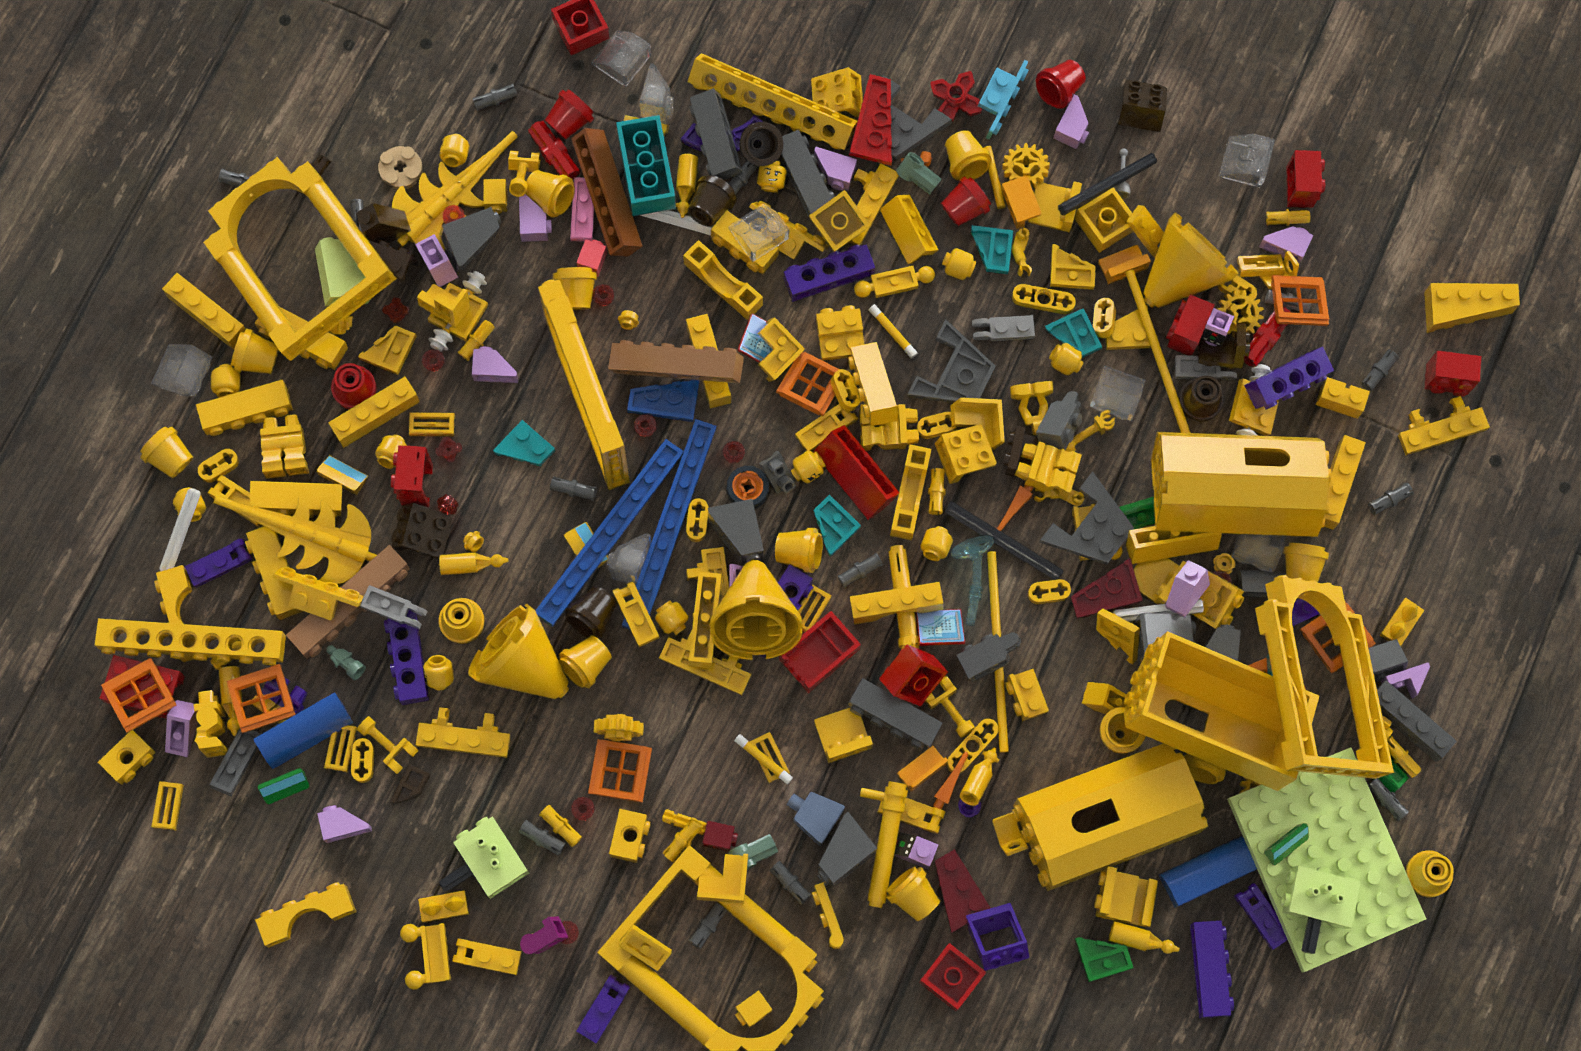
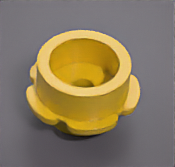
M625 310L618 316L619 324L626 330H632L639 324L638 315L633 311Z
M469 532L463 540L465 550L477 552L482 547L484 538L480 536V532Z
M1227 553L1217 555L1213 560L1215 564L1214 569L1219 574L1228 575L1235 567V560Z

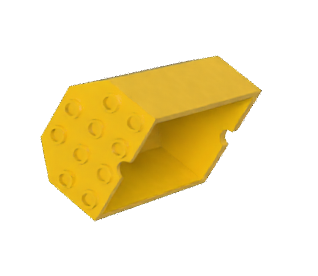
M1157 432L1151 455L1156 531L1318 537L1320 529L1325 526V514L1329 513V501H1327L1328 482H1331L1332 476L1331 469L1327 467L1329 451L1325 450V442L1319 438Z
M1168 631L1161 637H1157L1153 644L1148 645L1142 663L1131 677V691L1127 693L1124 699V704L1126 705L1124 711L1126 728L1276 791L1297 779L1298 771H1287L1281 746V743L1285 742V736L1272 675ZM1305 690L1312 724L1319 695ZM1176 700L1207 713L1208 716L1203 733L1171 720L1165 713L1167 701Z
M1163 743L1017 798L1013 804L1014 809H1011L1023 829L1020 831L1021 837L1031 846L1029 857L1032 864L1037 865L1040 873L1037 876L1041 886L1046 887L1047 891L1102 871L1108 866L1118 865L1199 834L1208 827L1207 819L1205 816L1201 817L1204 809L1203 800L1182 753H1175L1174 750L1176 748ZM1111 799L1119 821L1088 833H1080L1073 828L1072 817L1076 812Z

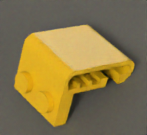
M1110 866L1101 871L1098 885H1101L1100 893L1096 895L1094 908H1097L1096 917L1150 927L1158 881L1150 878L1148 880L1140 879L1136 875L1117 872V868Z

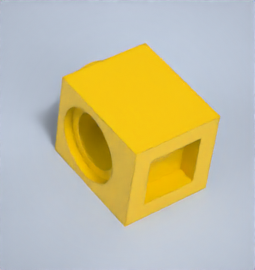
M484 179L485 209L492 207L493 212L498 214L507 212L506 179Z
M758 990L736 1006L738 1012L735 1016L742 1026L747 1024L750 1028L771 1013L772 1008Z

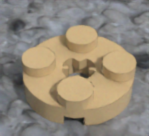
M397 146L381 154L378 170L385 184L387 183L396 190L400 186H404L406 190L417 183V180L423 173V166L419 155L413 148ZM398 164H405L407 166L403 168L404 172L395 171V167Z

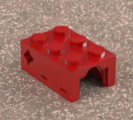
M398 445V452H394L393 466H396V473L391 476V488H394V494L397 495V500L400 501L401 505L416 503L429 508L430 498L426 497L422 488L424 474L432 475L433 463L426 447Z
M830 611L801 636L800 641L793 649L780 655L779 660L809 694L860 650L861 644L835 614Z
M113 655L105 682L142 662ZM156 665L173 697L177 685L183 684L185 676L180 671ZM150 673L134 681L140 692L156 684ZM131 684L115 692L120 703L136 695ZM158 688L142 696L148 707L163 699ZM102 689L100 699L104 703L111 705ZM139 699L123 706L125 709L137 712L143 710ZM170 710L164 712L163 714L157 717L167 719V715Z

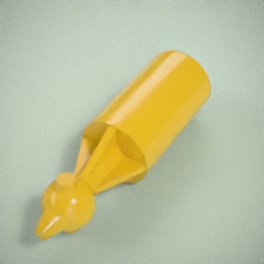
M682 154L679 156L676 190L679 192L681 202L676 203V207L681 218H684L686 213H688L690 206L688 201L695 192L698 157L692 154Z
M476 552L439 556L441 575L478 573L479 570L489 565L499 568L508 562V558L502 557L499 554H495L491 558Z
M228 666L219 669L221 705L230 718L227 722V728L232 732L233 736H236L240 726L226 681L240 677V669L237 666ZM239 690L238 692L242 702V691Z
M995 747L991 750L983 751L984 761L973 767L960 793V798L964 803L976 806L980 802L993 776L992 763H998L1000 760L997 758Z
M1113 921L1111 926L1110 942L1142 951L1161 948L1166 954L1179 952L1180 948L1175 946L1171 940H1164L1162 942L1149 930Z

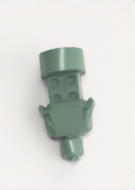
M333 645L326 648L336 668L338 666L344 668L346 674L353 680H357L363 675L366 666L360 661H355L351 658V652L345 649H337Z

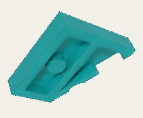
M521 420L493 452L498 456L511 457L513 460L526 461L541 467L555 452V448Z
M830 495L813 510L830 557L861 528V525Z

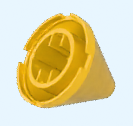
M1174 213L1168 219L1143 292L1146 296L1144 301L1152 308L1154 306L1158 308L1189 297L1190 294L1194 295L1229 282L1239 274L1232 264L1228 268L1225 267L1227 264L1225 257L1189 222L1184 226L1180 224L1182 217L1177 213Z
M751 560L745 563L710 619L711 639L718 649L730 656L753 660V655L766 654V659H770L787 653L798 644L802 636V618L767 566L759 560Z
M525 604L526 609L520 605L511 611L488 635L486 640L489 642L483 651L478 650L470 664L468 674L479 683L551 699L562 698L569 690V687H567V677L536 611L528 604Z

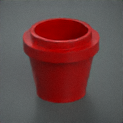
M1066 60L1052 68H1045L1036 76L1038 94L1048 105L1062 109L1072 101L1073 95L1085 83V73L1082 67L1073 60Z
M569 89L566 92L561 90L558 93L557 101L544 120L565 140L584 125L590 124L594 120L592 116L593 110Z
M965 176L959 180V184L941 202V206L957 226L981 214L986 215L990 212L989 206L991 205V202L979 185L971 177L967 179Z
M353 363L340 366L336 370L331 383L334 399L339 405L347 409H351L375 395L377 389L376 381L371 372ZM348 378H354L353 383H347Z

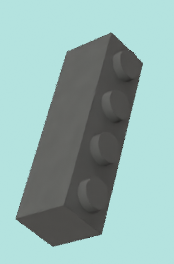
M713 88L690 97L692 103L690 111L697 121L695 129L697 135L702 139L701 150L704 157H707L708 160L706 168L709 176H716L726 180L743 173L721 95Z
M796 130L782 136L783 151L779 158L786 168L788 177L809 218L810 214L835 196L826 187L827 180L824 173H819L818 161L816 156L810 154L808 150L809 143L806 136H802L800 131Z
M863 678L859 681L847 703L852 713L861 717L865 715L871 719L870 722L880 728L884 726L890 729V733L899 739L906 738L911 741V746L919 750H927L931 746L942 725V722Z
M1385 680L1379 685L1377 693L1382 717L1385 716L1389 719L1396 729L1433 761L1437 762L1442 759L1457 741L1388 681Z

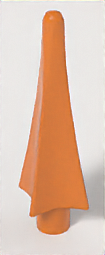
M1019 486L1007 513L997 527L999 531H1002L1012 517L1032 498L1033 494L1031 491L1034 488L1033 486Z
M968 752L963 753L952 773L934 795L937 798L933 805L935 808L942 809L945 803L949 804L958 776L968 757Z

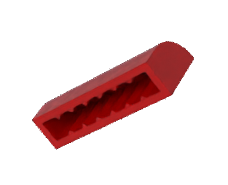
M845 425L832 430L813 451V453L817 452L825 463V468L868 520L886 508L900 493Z

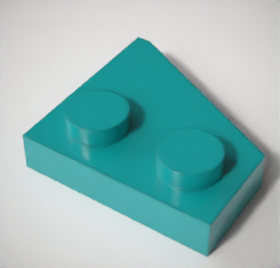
M972 225L971 233L986 272L1008 274L1013 230Z
M1084 308L1045 326L1046 331L1059 341L1068 343L1080 350L1082 358L1102 349V345Z

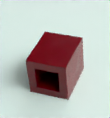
M707 821L703 846L729 852L731 846L736 847L738 833H734L735 826Z

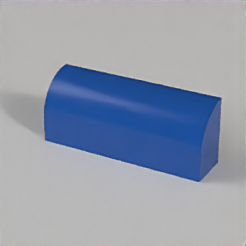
M334 692L253 740L269 766L274 769L330 737L335 731L339 732L342 730V727L351 725L353 721Z
M1239 836L1158 875L1174 908H1177L1257 870V867L1244 838Z

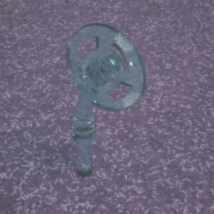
M978 536L968 539L955 546L951 551V555L955 559H970V561H973L972 586H970L971 591H969L970 595L968 596L970 601L966 618V625L968 626L975 625L978 602L981 601L980 596H982L981 591H983L981 587L983 553L994 544V539L991 536Z

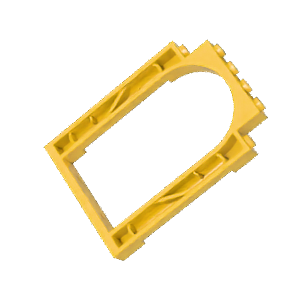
M276 157L208 210L221 229L211 234L203 243L215 260L221 264L269 333L268 335L277 348L290 361L396 280V277L308 161L291 174L284 163ZM277 189H292L305 194L366 277L297 331L243 257L237 243V229L245 210L261 195Z
M560 279L545 281L542 283V286L538 287L544 317L607 487L611 490L628 484L630 480L625 447L580 333L568 296L565 295Z
M1286 575L1275 577L1274 581L1265 584L1268 600L1264 601V605L1255 608L1260 635H1265L1285 736V742H1282L1281 746L1286 770L1372 779L1394 773L1362 615L1353 614L1351 611L1346 610L1343 590L1340 586H1334L1332 583H1317L1316 580L1292 579ZM1297 598L1305 600L1321 614L1329 627L1334 645L1340 646L1360 749L1356 750L1358 760L1320 757L1317 754L1292 626V610Z
M689 845L597 953L709 1051H739L741 1047L745 1051H775L781 1043L785 1046L793 1037L791 1031L796 1025L801 1027L809 1017L806 1015L811 1007L816 1009L824 999L821 996L824 991L803 973L805 970L809 973L817 964L815 960L817 954L798 937L791 934L746 894L744 904L718 903L786 961L793 972L797 986L796 1003L790 1017L779 1029L766 1036L742 1038L726 1032L646 963L619 946L620 941L633 924L636 926L681 872L697 885H699V875L723 877L709 861Z

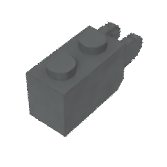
M1068 392L1062 401L1051 403L1036 431L1040 442L1046 443L1045 445L1054 446L1059 450H1066L1068 444L1072 442L1077 427L1082 423V414L1080 413L1082 405L1081 402L1077 401L1079 400L1077 392Z
M1015 632L999 637L998 634H989L984 636L980 643L962 648L960 650L961 653L957 654V657L969 680L973 683L1009 664L1010 656L1008 653L1016 650L1022 641Z

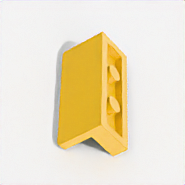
M897 195L880 209L908 264H912L922 255H933L938 251L910 195Z

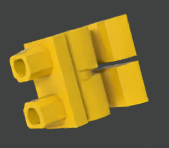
M861 404L859 409L861 446L865 451L871 450L874 445H878L883 450H892L897 448L906 449L907 445L918 443L919 431L907 430L906 423H917V409L905 408V404L897 405L898 421L874 427L871 426L869 417L865 418L863 405Z
M297 415L285 416L286 426L278 427L276 418H264L263 429H260L261 455L263 457L261 462L262 472L266 479L286 476V471L289 476L309 474L308 464L303 456L306 453L304 430L299 423ZM284 453H285V458H284V463H283L281 457H282V456L284 455Z
M1040 441L1037 446L1025 443L1021 457L1032 461L1030 465L1019 462L1015 476L1026 480L1024 485L1033 486L1044 492L1058 489V496L1067 500L1072 490L1082 454L1075 451L1067 452L1064 449L1059 450Z
M212 690L198 692L199 704H194V711L197 713L196 719L201 726L196 728L197 734L194 741L198 744V749L207 758L224 756L228 752V748L217 737L226 732L225 722L221 718L225 717V710L219 704L218 697L214 696Z

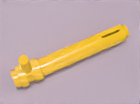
M903 545L891 546L888 553L893 589L910 587L906 549H904ZM897 613L900 636L898 639L899 648L902 650L908 644L919 649L915 613Z
M889 781L888 787L885 786L884 792L862 788L860 792V797L883 801V815L867 898L869 906L882 908L883 904L886 903L901 814L905 811L906 804L903 803L904 798L908 794V790H906L907 784Z

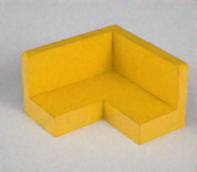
M432 284L427 292L422 290L417 296L420 307L455 328L470 308L468 291L464 288L455 297L436 284Z
M775 317L769 319L766 325L757 333L773 349L758 366L768 375L766 379L769 382L774 381L805 348Z
M959 398L950 405L952 427H972L981 424L992 450H995L1005 442L1002 400Z
M725 854L723 877L699 875L697 900L744 904L748 854H743V856Z

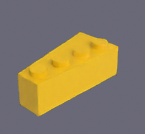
M1431 283L1424 292L1427 333L1442 328H1452L1455 325L1473 323L1481 319L1486 320L1512 314L1520 305L1518 284Z

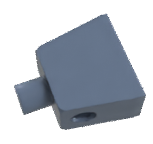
M813 792L809 793L806 800L793 794L787 803V806L797 812L793 822L819 846H822L845 809V806Z

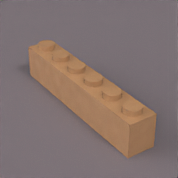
M621 340L620 343H612L608 369L616 374L740 383L744 357L733 348H724L723 351H718L716 348L703 346V349H695L691 345H682V348H676L668 343L654 346L650 342H641V345H635L631 341Z
M388 545L340 588L356 590L362 596L365 595L369 585L389 592L391 590L390 586L396 581H402L408 575L407 571L410 568L400 555ZM338 601L334 618L331 621L309 614L286 636L306 659L310 656L313 658L321 652V647L326 642H332L339 636V631L342 628L351 626L356 621V616L359 613L368 610L360 606L355 607Z

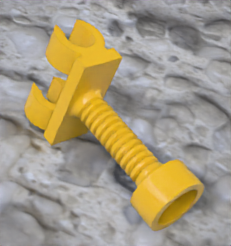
M510 151L508 170L517 171L516 178L511 180L509 192L513 196L521 197L526 194L528 186L524 180L526 171L534 172L539 170L540 153H532L531 158L518 157L519 151Z
M1105 410L1101 413L1100 417L1098 415L1094 417V425L1075 435L1065 451H1076L1075 446L1080 441L1082 442V440L1090 437L1097 431L1103 435L1105 431L1112 430L1115 425V417L1109 422L1104 421L1111 417V415H1108L1111 411Z
M945 676L939 683L945 693L936 699L931 693L925 700V703L930 710L941 703L947 709L946 711H948L952 719L955 720L954 722L957 724L955 731L960 738H963L973 731L975 726L970 720H963L959 712L956 711L957 709L948 700V697L956 693L957 689L950 679Z
M368 716L358 726L357 731L363 736L369 734L390 752L383 762L398 774L403 767L394 758L402 749L413 757L418 752V749L405 738L396 746L379 730L377 731L375 728L376 722Z

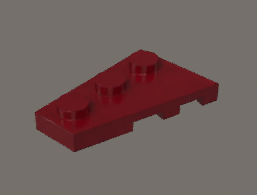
M1130 558L1071 596L1076 619L1095 615L1102 608L1110 611L1143 601Z
M955 849L934 861L951 933L967 924L966 915L990 909V906Z

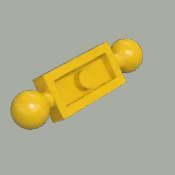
M914 266L871 275L872 283L865 280L858 281L854 286V292L858 297L865 298L874 291L875 297L879 298L918 289V281L922 283L932 282L935 278V272L929 266L921 267L916 273Z

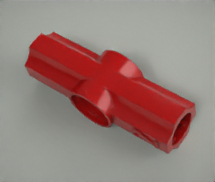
M544 121L534 123L528 130V133L540 148L545 161L552 165L559 175H566L573 180L580 173V170L568 155L563 142L554 136Z
M1283 307L1284 312L1291 313L1289 309ZM1275 310L1266 323L1263 322L1252 337L1249 356H1244V363L1248 366L1256 367L1261 362L1268 350L1271 351L1280 339L1281 333L1288 325L1277 324Z

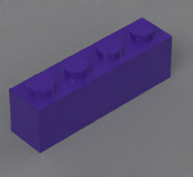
M1222 921L1193 922L1190 924L1199 1019L1228 1017L1231 1015V1011H1234L1233 997H1229L1228 987H1231L1232 981L1231 975L1227 973L1226 964H1229L1228 950H1224V940L1227 939L1226 927L1222 926Z

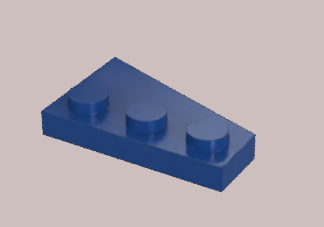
M700 380L672 382V384L631 389L627 413L693 422Z

